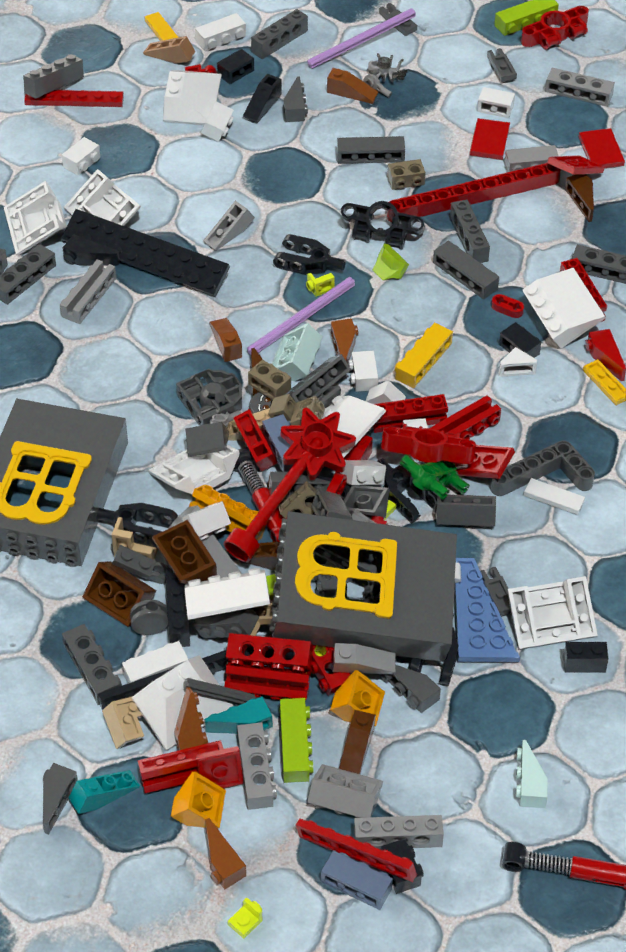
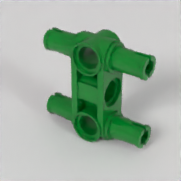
M405 455L399 463L411 473L412 482L417 488L431 490L441 500H444L450 492L445 485H452L461 494L466 493L467 488L470 487L469 484L458 476L457 467L452 462L442 460L434 463L424 462L426 464L421 465L417 464L409 455Z

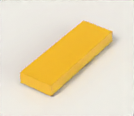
M159 12L144 16L145 22L160 41L178 38Z
M598 359L583 366L585 374L615 406L626 401V388Z

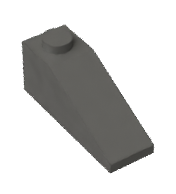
M53 763L50 769H47L43 775V827L45 834L48 835L69 800L68 797L78 780L76 771Z

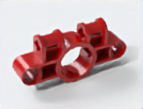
M577 6L564 12L553 10L544 13L540 21L523 27L521 44L525 47H533L540 44L547 50L550 46L560 45L568 37L575 39L576 36L581 34L586 35L588 32L589 9L586 6ZM549 25H558V26H561V27H559V28H554V27H550Z
M403 424V428L385 427L383 429L381 448L389 452L410 455L422 462L434 463L443 460L471 464L474 462L476 443L470 439L460 438V433L458 432L457 434L446 433L444 430L439 431L423 428L422 426L416 428Z

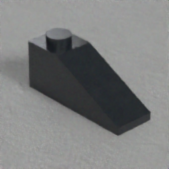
M74 234L62 247L64 260L79 266L93 265L97 259L103 261V266H108L109 264L118 266L120 264L119 251Z

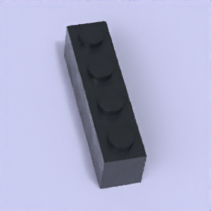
M166 568L169 642L175 643L179 641L182 647H190L189 620L185 597V585L187 584L180 583L173 570Z

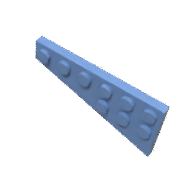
M456 558V562L461 565V582L455 583L457 642L459 645L458 662H520V656L516 652L513 641L505 629L504 621L495 603L492 602L487 587L483 584V576L475 559Z

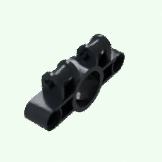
M387 201L375 202L370 207L346 203L341 208L343 218L348 222L354 223L353 239L357 237L370 242L372 233L377 236L386 237V244L404 248L407 233L420 235L425 230V224L421 217L399 213L396 207ZM381 208L387 211L390 209L395 213V217L392 220L393 225L386 230L383 228L375 229L371 224V220L374 219L373 213ZM348 209L354 210L351 216L345 215ZM415 222L421 223L419 229L412 228Z

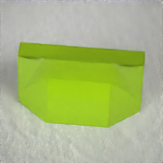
M383 244L372 270L383 281L390 278L401 279L409 264L389 244Z

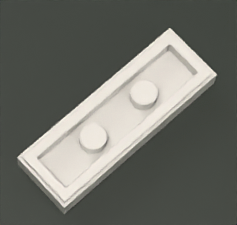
M533 478L530 479L524 491V496L577 515L585 501L584 496Z

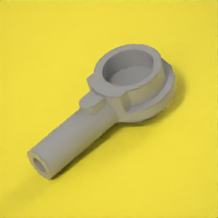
M368 74L364 77L363 82L388 98L392 95L391 91L380 84V80L376 75Z
M237 410L231 414H215L212 416L210 424L223 422L228 427L229 422L234 420L233 417L241 414V412Z

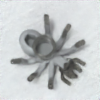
M377 53L378 62L370 61L368 63L369 73L376 75L378 78L381 76L382 82H385L387 74H389L390 81L393 83L395 78L404 80L407 70H399L404 59L398 62L397 68H391L393 55H390V58L381 57Z

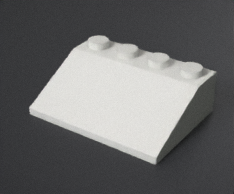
M574 268L537 279L523 289L524 294L552 339L561 349L606 318Z
M340 395L332 400L329 407L325 408L323 418L333 412H339L338 431L354 435L356 437V445L386 410L352 396ZM350 448V449H348V450H346V451L341 452L343 458L348 454V452H349L352 448Z
M253 568L248 570L249 573L240 574V572H232L228 574L229 577L220 578V575L209 577L208 581L201 582L200 579L188 581V584L185 585L188 620L270 604L265 570Z

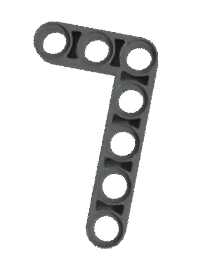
M559 441L507 466L500 479L492 478L491 492L496 496H504L527 485L531 478L537 480L558 469H561L579 490L589 491L593 487L595 471L569 442Z

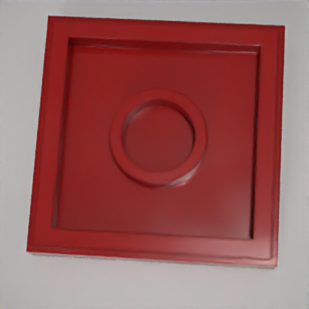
M238 746L196 755L198 774L222 788L244 784Z

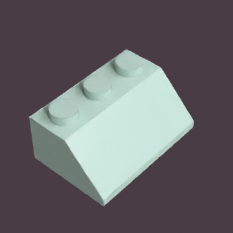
M309 323L284 334L272 364L282 372H286L291 377V381L295 382L301 378L304 379L310 373V367L315 360V355L320 348L323 336Z

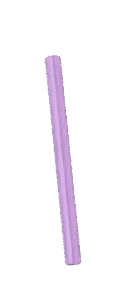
M410 8L308 59V66L314 68L416 16L415 10Z
M351 277L343 280L248 346V354L251 355V348H255L258 353L355 286V280Z

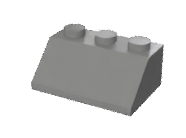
M322 764L312 779L307 803H311L317 808L332 809L338 814L354 815L355 818L372 817L375 811L383 781Z

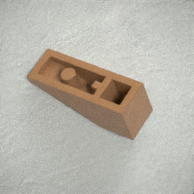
M183 36L150 43L143 54L173 63H187L192 59L196 51L188 37Z

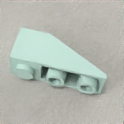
M523 740L522 747L517 748V761H521V766H517L516 779H520V785L516 786V798H520L521 807L546 808L548 778L527 741Z

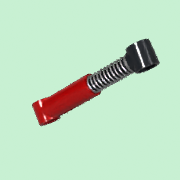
M245 447L239 449L240 454L234 470L240 471L252 493V499L260 511L270 497V493L255 470L253 456L249 448ZM279 507L276 508L266 523L273 542L280 541L278 540L282 518L285 519L280 514Z
M508 842L505 844L502 867L507 871L520 872L524 867L529 868L531 866V869L535 867V870L543 868V871L545 869L551 872L554 870L555 873L558 871V873L562 872V874L566 872V875L569 873L570 878L620 886L626 890V865L577 856H573L569 860L568 857L565 859L564 856L557 858L556 855L554 857L548 854L545 856L544 853L541 855V853L537 854V852L533 854V851H528L526 846L519 842Z

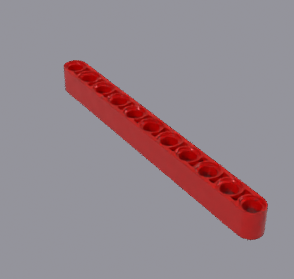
M545 163L389 202L396 207L399 213L423 217L451 210L452 202L468 199L469 204L472 205L555 185L560 181L561 169ZM389 209L387 211V220L392 222L395 213Z

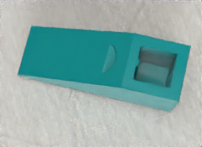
M263 697L250 699L244 704L232 706L226 711L211 714L208 718L204 719L206 733L237 734V725L261 722L263 724V731L273 727L272 714Z
M127 770L77 780L68 798L77 813L81 814L95 811L138 789L140 785L132 772Z

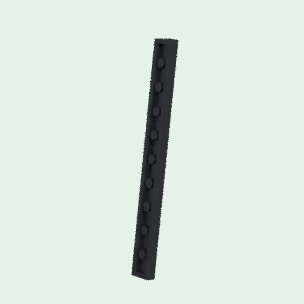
M247 648L245 656H250L254 652V648ZM227 650L202 658L212 674L226 669V665L229 662L226 658ZM267 650L265 656L271 655L272 653H274V650ZM172 669L99 693L101 709L103 710L113 701L133 697L147 685Z

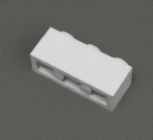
M237 13L195 28V41L204 51L246 36V23Z
M179 641L169 643L162 648L148 651L144 655L130 658L123 662V675L127 683H131L175 668L188 660V657Z

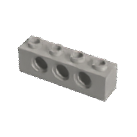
M552 67L546 80L545 92L608 107L613 96L615 82Z
M262 722L237 725L247 808L251 810L273 807V798H277L276 785L271 784V780L274 779L273 766L269 767L268 761H271L270 748L266 749L265 744L269 743L268 731H263Z
M442 815L354 818V839L362 843H370L378 849H381L383 845L404 838L408 845H412L413 848L442 847L443 845Z

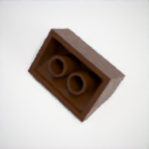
M188 520L152 536V539L180 583L188 584V581L200 579L201 582L208 581L209 577L217 575L216 562Z
M111 561L98 562L82 597L127 627H130L131 608L141 601L152 600L157 590L124 569L113 565Z

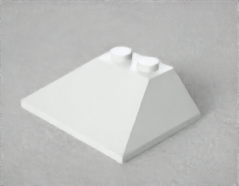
M182 70L170 71L164 96L163 122L205 125L217 101L222 74Z
M98 169L64 206L72 215L75 209L123 226L141 207Z
M46 181L4 207L17 256L67 227L61 204Z
M229 445L226 446L224 451L189 457L188 451L185 450L149 469L148 472L175 489L193 494L194 489L202 485L218 487L228 480L240 453L239 450Z
M586 576L533 587L523 586L507 589L518 649L598 636Z
M200 655L186 660L157 678L131 698L165 750L176 745L174 730L185 694L183 683L186 678L219 685ZM197 693L199 698V705H196L197 711L201 712L203 721L211 714L221 713L233 706L231 701Z

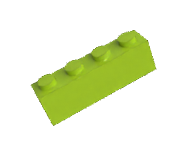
M530 0L495 13L494 26L504 36L522 30L527 25L540 21L544 13L553 10L558 11L559 4L555 0Z
M305 698L280 699L284 783L309 782V773H313V760H309V755H312V742H308L307 738L311 737V724L306 722V719H310V706L305 705Z

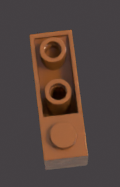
M186 687L174 730L178 750L208 743L206 732H202L201 725L204 724L202 714L197 711L196 705H199V698L197 692L193 693L190 687Z

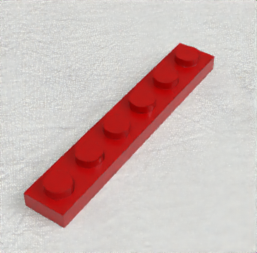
M54 90L38 98L25 94L24 102L25 105L123 107L124 91Z
M300 818L296 823L299 837L338 853H345L350 858L411 882L417 876L414 863L406 857L401 858L393 855L388 850L375 848L370 843H362L350 835L344 836L331 828L321 827L311 820L306 821Z

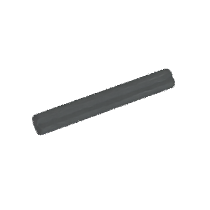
M186 678L183 683L185 690L186 687H190L193 692L244 704L253 698L257 699L252 693L191 678Z

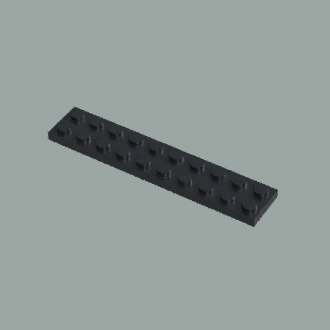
M75 209L61 237V240L67 243L74 234L119 251L120 263L216 297L230 268L228 263Z

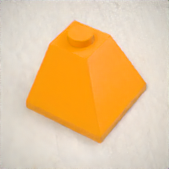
M355 670L335 692L330 710L347 722L352 721L355 710L375 714L376 726L385 691L360 671Z
M194 771L174 797L171 817L186 826L206 828L205 820L210 818L214 825L220 828L226 790Z

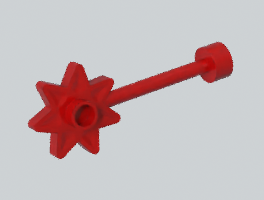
M306 407L302 410L301 425L281 427L280 436L291 445L283 455V463L285 465H294L245 530L234 528L224 541L225 549L232 556L243 562H249L260 548L258 541L255 539L256 535L305 469L308 478L312 481L317 478L324 466L341 473L345 471L346 462L341 452L354 447L356 437L352 434L338 431L339 412H333L320 420Z

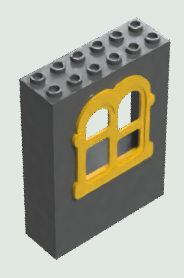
M16 398L0 436V551L45 559L51 562L66 563L71 566L83 565L99 522L97 520V512L100 507L104 509L128 444L126 418ZM21 465L41 469V472L38 475L19 472L17 469ZM49 471L72 475L68 487L61 488L46 485L45 481ZM14 479L36 483L30 499L22 506H12L6 501V495ZM47 492L62 495L64 498L57 510L44 512L37 507L40 494Z
M288 511L286 519L282 518L278 537L280 543L277 549L276 582H274V600L272 601L271 613L273 614L269 631L273 632V638L311 641L313 645L334 647L335 643L358 644L392 652L396 656L444 662L452 645L457 534ZM320 545L347 547L350 549L349 568L340 569L319 565L313 557V552ZM363 549L382 553L381 573L358 570L359 550ZM318 575L335 576L337 578L336 597L327 598L316 595L311 589V580ZM352 578L379 582V603L372 604L346 600V579Z

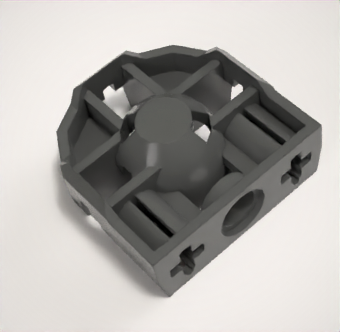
M206 369L176 383L178 398L199 426L210 424V420L215 414H226V412L231 414L242 409V384L233 373L223 370ZM201 377L206 378V385L201 383ZM209 395L215 396V400L208 399ZM196 399H199L201 408L199 407V404L196 401ZM222 402V404H224V406L219 407V406H220L219 403Z

